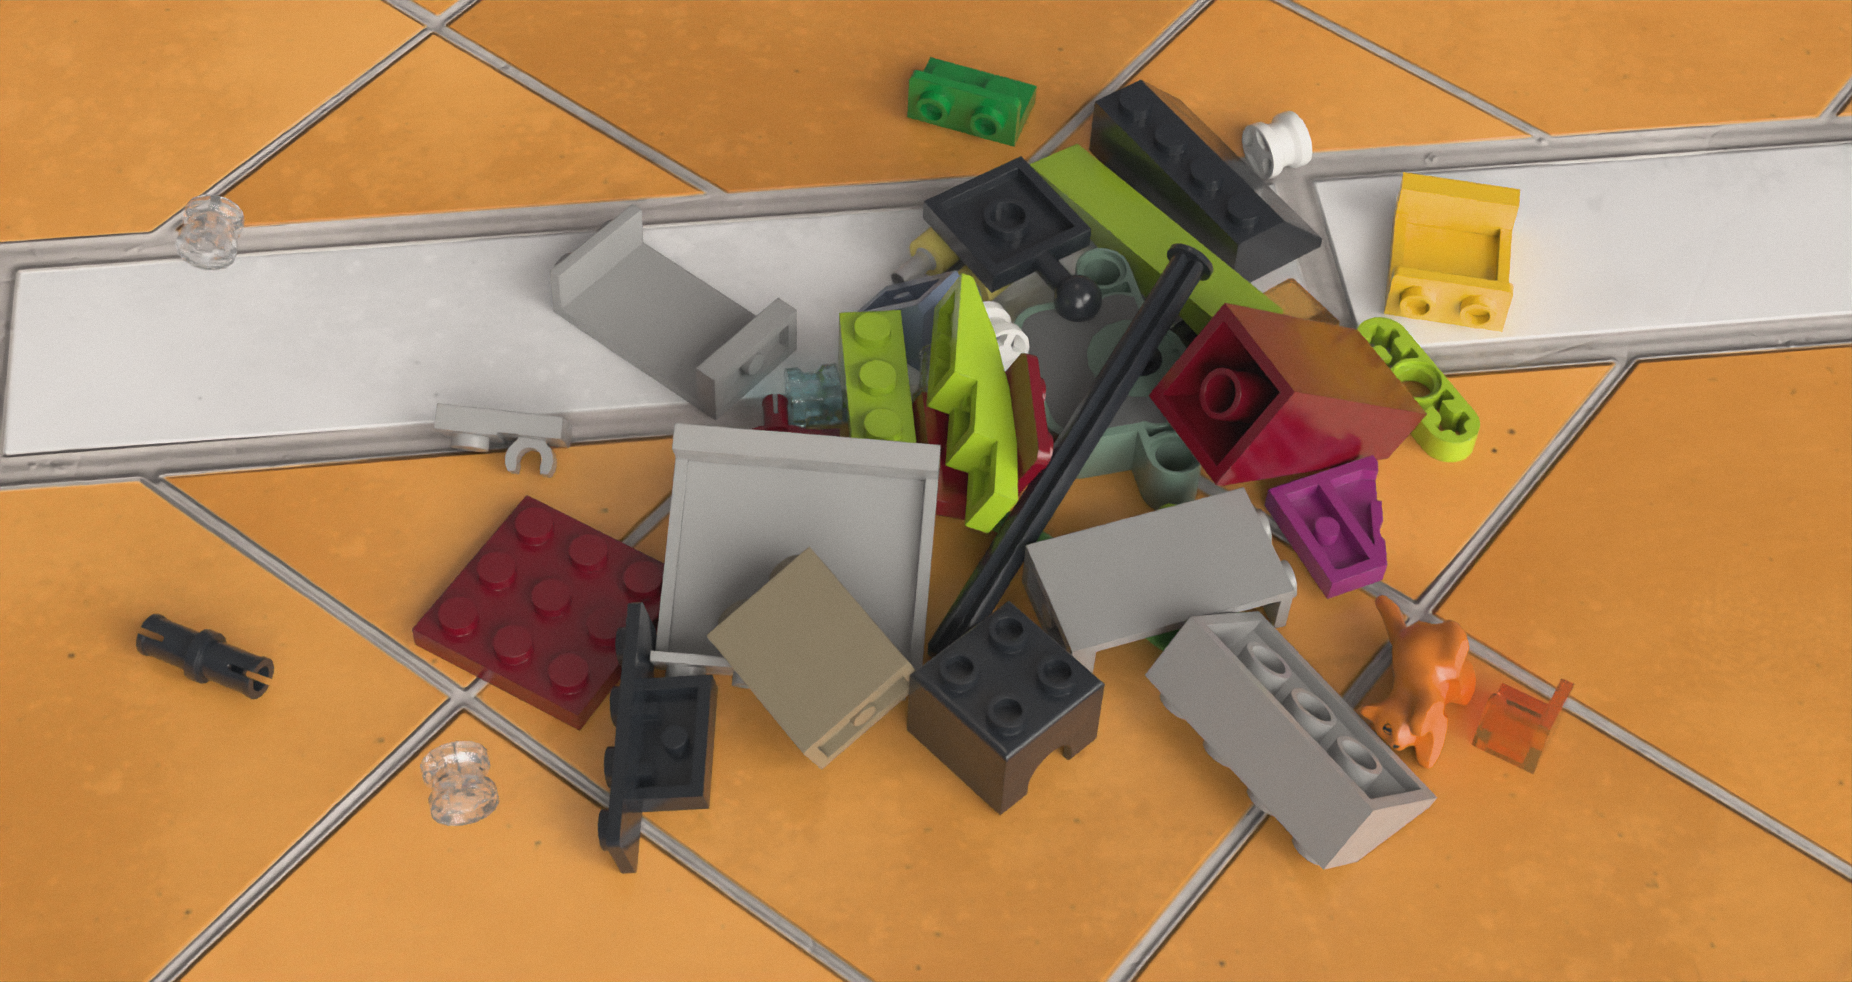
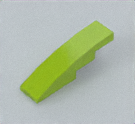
M961 273L934 307L926 406L949 414L945 466L968 473L965 526L989 533L1018 501L1017 439L1010 388L995 331L974 278Z

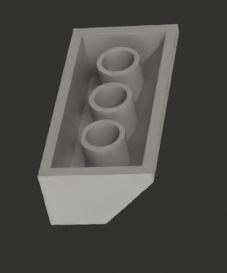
M1259 611L1190 616L1145 674L1161 692L1160 700L1163 705L1175 716L1186 720L1204 739L1203 746L1206 752L1218 763L1229 767L1248 787L1247 794L1250 800L1260 810L1274 816L1293 836L1292 843L1295 849L1306 860L1319 865L1323 870L1359 861L1428 809L1437 799L1434 793Z

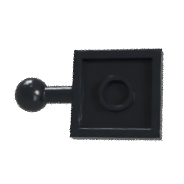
M1022 156L924 201L923 219L991 293L1036 272L1054 291V307L1061 317L1073 322H1084L1098 314L1102 305V292L1098 284L1085 275H1072L1059 262V260L1090 245L1092 229Z

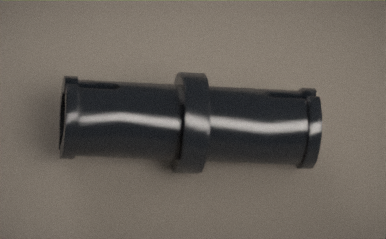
M160 614L149 616L141 627L164 637L162 642L139 633L137 635L136 647L140 654L152 656L183 669L184 675L197 683L213 681L240 692L250 699L261 697L269 685L247 677L246 672L251 671L272 679L274 674V664L270 658L258 656L228 644L226 638L219 632L211 629H204L198 632L168 620Z

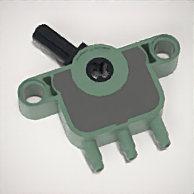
M1095 248L1086 251L1078 258L1075 266V275H1085L1093 279L1102 292V305L1094 318L1084 322L1069 321L1061 317L1054 307V302L1025 309L1016 317L1014 322L1029 339L1030 347L1028 354L1038 357L1040 376L1046 384L1044 406L1047 429L1053 437V445L1144 302L1129 263L1124 256L1114 250ZM1183 319L1168 330L1076 479H1083L1132 470L1142 498L1154 510H1158L1161 506L1168 503L1179 505L1194 501L1197 495L1202 467L1149 397L1152 390L1198 336Z

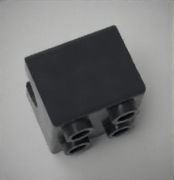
M1007 601L910 675L907 731L999 815H1002L1027 795L1028 784L1033 773L1050 753L1064 745L1063 756L1070 760L1097 738L1105 684L1016 606Z

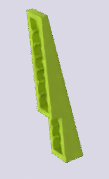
M1079 144L1029 164L1092 229L1090 240L1098 248L1114 250L1125 257L1130 265L1140 293L1145 298H1147L1169 263L1167 251L1171 245L1176 243L1189 245L1199 250L1210 260L1214 268L1211 277L1208 280L1198 282L1178 314L1197 335L1224 303L1283 314L1284 310Z

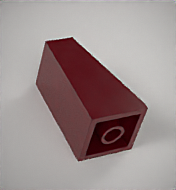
M1224 303L1149 394V397L1215 485L1220 486L1334 468L1371 455L1376 460L1388 459L1427 415L1358 329Z

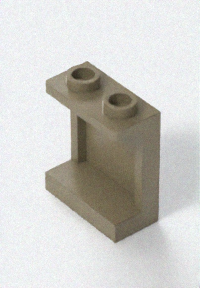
M810 546L800 555H792L781 561L772 570L769 581L749 599H741L730 605L719 617L718 625L706 635L800 751L821 770L909 695L910 675L916 671Z

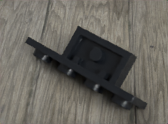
M643 602L628 603L626 627H619L616 632V656L619 666L622 667L620 686H613L610 693V714L613 725L616 727L615 746H608L604 755L605 780L608 787L611 788L609 808L601 809L598 818L600 846L603 851H609L622 874L637 872L642 812L709 809L718 686L712 674L654 678L655 666L650 662V653L656 650L657 632Z

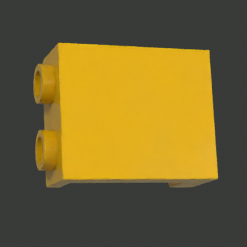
M1403 172L1393 212L1384 314L1502 332L1513 298L1514 286L1512 283H1509L1512 229L1519 209L1520 189Z

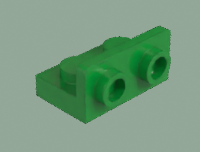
M930 57L924 71L914 70L909 79L907 117L1015 147L1035 104L1037 86Z

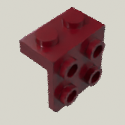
M1021 353L1005 371L1010 388L1017 439L1018 496L1037 474L1047 467L1053 453V437L1047 429L1044 406L1046 384L1040 376L1038 357L1028 353ZM922 391L912 403L916 443L941 445L935 515L965 520L968 473L945 466L949 414L927 407V392Z

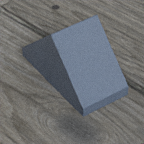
M954 270L886 286L857 312L901 310L907 364L921 372L930 364L934 307L953 285L959 274Z

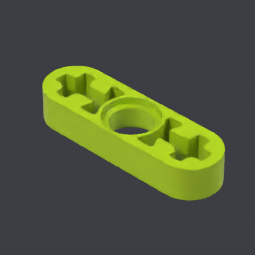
M1374 317L1363 321L1357 329L1369 344L1375 345L1372 348L1389 368L1390 365L1392 366L1391 371L1400 382L1416 381L1425 385L1430 391V394L1423 397L1413 396L1427 415L1410 433L1429 456L1436 460L1458 462L1466 459L1474 449L1480 429V420L1476 412L1400 323L1385 317ZM1386 348L1391 349L1390 354L1388 353ZM1440 425L1444 429L1442 432L1439 430Z

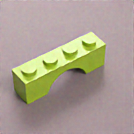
M901 310L839 313L838 366L842 406L847 410L849 437L916 443Z

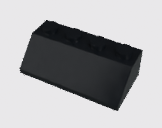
M1139 80L1095 101L1089 151L1102 164L1248 282L1251 283L1321 247L1322 238L1180 99L1143 80Z

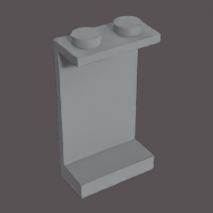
M634 204L616 218L604 222L595 235L572 253L563 255L557 261L554 268L550 270L553 312L714 420L719 419L797 350V309L777 298L757 316L645 244L643 242L642 209Z
M1244 487L1026 545L1022 583L1042 630L1092 673L1096 652L1181 629L1190 616L1238 613L1263 606L1270 623L1275 628L1286 626L1292 599L1297 596V581L1294 571L1288 561H1280L1272 545V533L1267 516L1261 509H1254Z

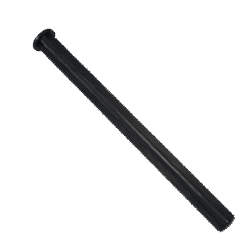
M1176 243L1171 245L1167 251L1169 263L1054 443L1049 464L1028 484L930 639L927 654L931 658L935 657L988 617L995 609L1024 562L1026 545L1036 543L1198 282L1208 280L1214 271L1213 265L1199 250L1186 244Z

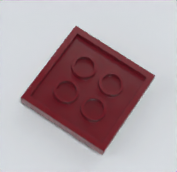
M526 495L412 628L414 643L580 731L611 692L612 687L621 679L622 667L619 666L617 661L615 639L617 629L619 627H626L628 603L643 602L656 632L658 631L665 563Z

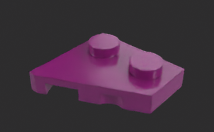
M1373 455L1268 489L1265 507L1327 599L1383 580L1388 565L1385 539L1380 534L1383 523L1382 501L1377 500L1376 477L1379 471L1378 461Z

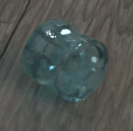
M836 363L821 364L817 371L803 372L798 367L785 368L784 384L785 395L789 401L788 416L790 425L806 428L811 421L824 420L829 425L843 423L842 391Z

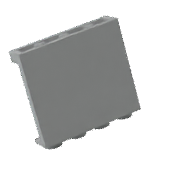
M675 423L672 450L676 458L656 650L650 653V662L659 670H666L665 677L706 674L733 676L732 686L750 689L706 635L718 625L719 617L730 605L741 599H749L769 581L772 570L781 561L792 555H800L810 546L896 648L918 670L923 665L941 445Z

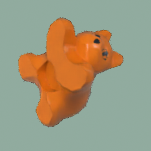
M1380 595L1376 598L1375 604L1383 618L1389 641L1392 644L1393 690L1387 699L1379 703L1363 705L1360 713L1372 721L1368 726L1382 740L1387 741L1393 749L1401 751L1409 746H1415L1416 759L1419 766L1430 769L1433 768L1438 760L1445 741L1448 724L1445 706L1448 703L1466 706L1475 690L1476 677L1472 663L1466 658L1469 650L1467 634L1463 627L1453 620H1447L1439 624L1418 620L1406 627L1398 605L1387 596Z

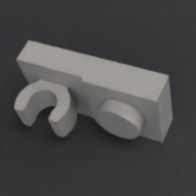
M437 403L434 429L444 437L451 438L450 447L455 449L488 452L489 442L508 444V441L514 442L510 445L505 455V465L511 474L519 475L522 457L527 452L537 451L542 458L540 474L546 478H552L557 467L556 455L550 446L570 448L573 427L564 417L440 403Z

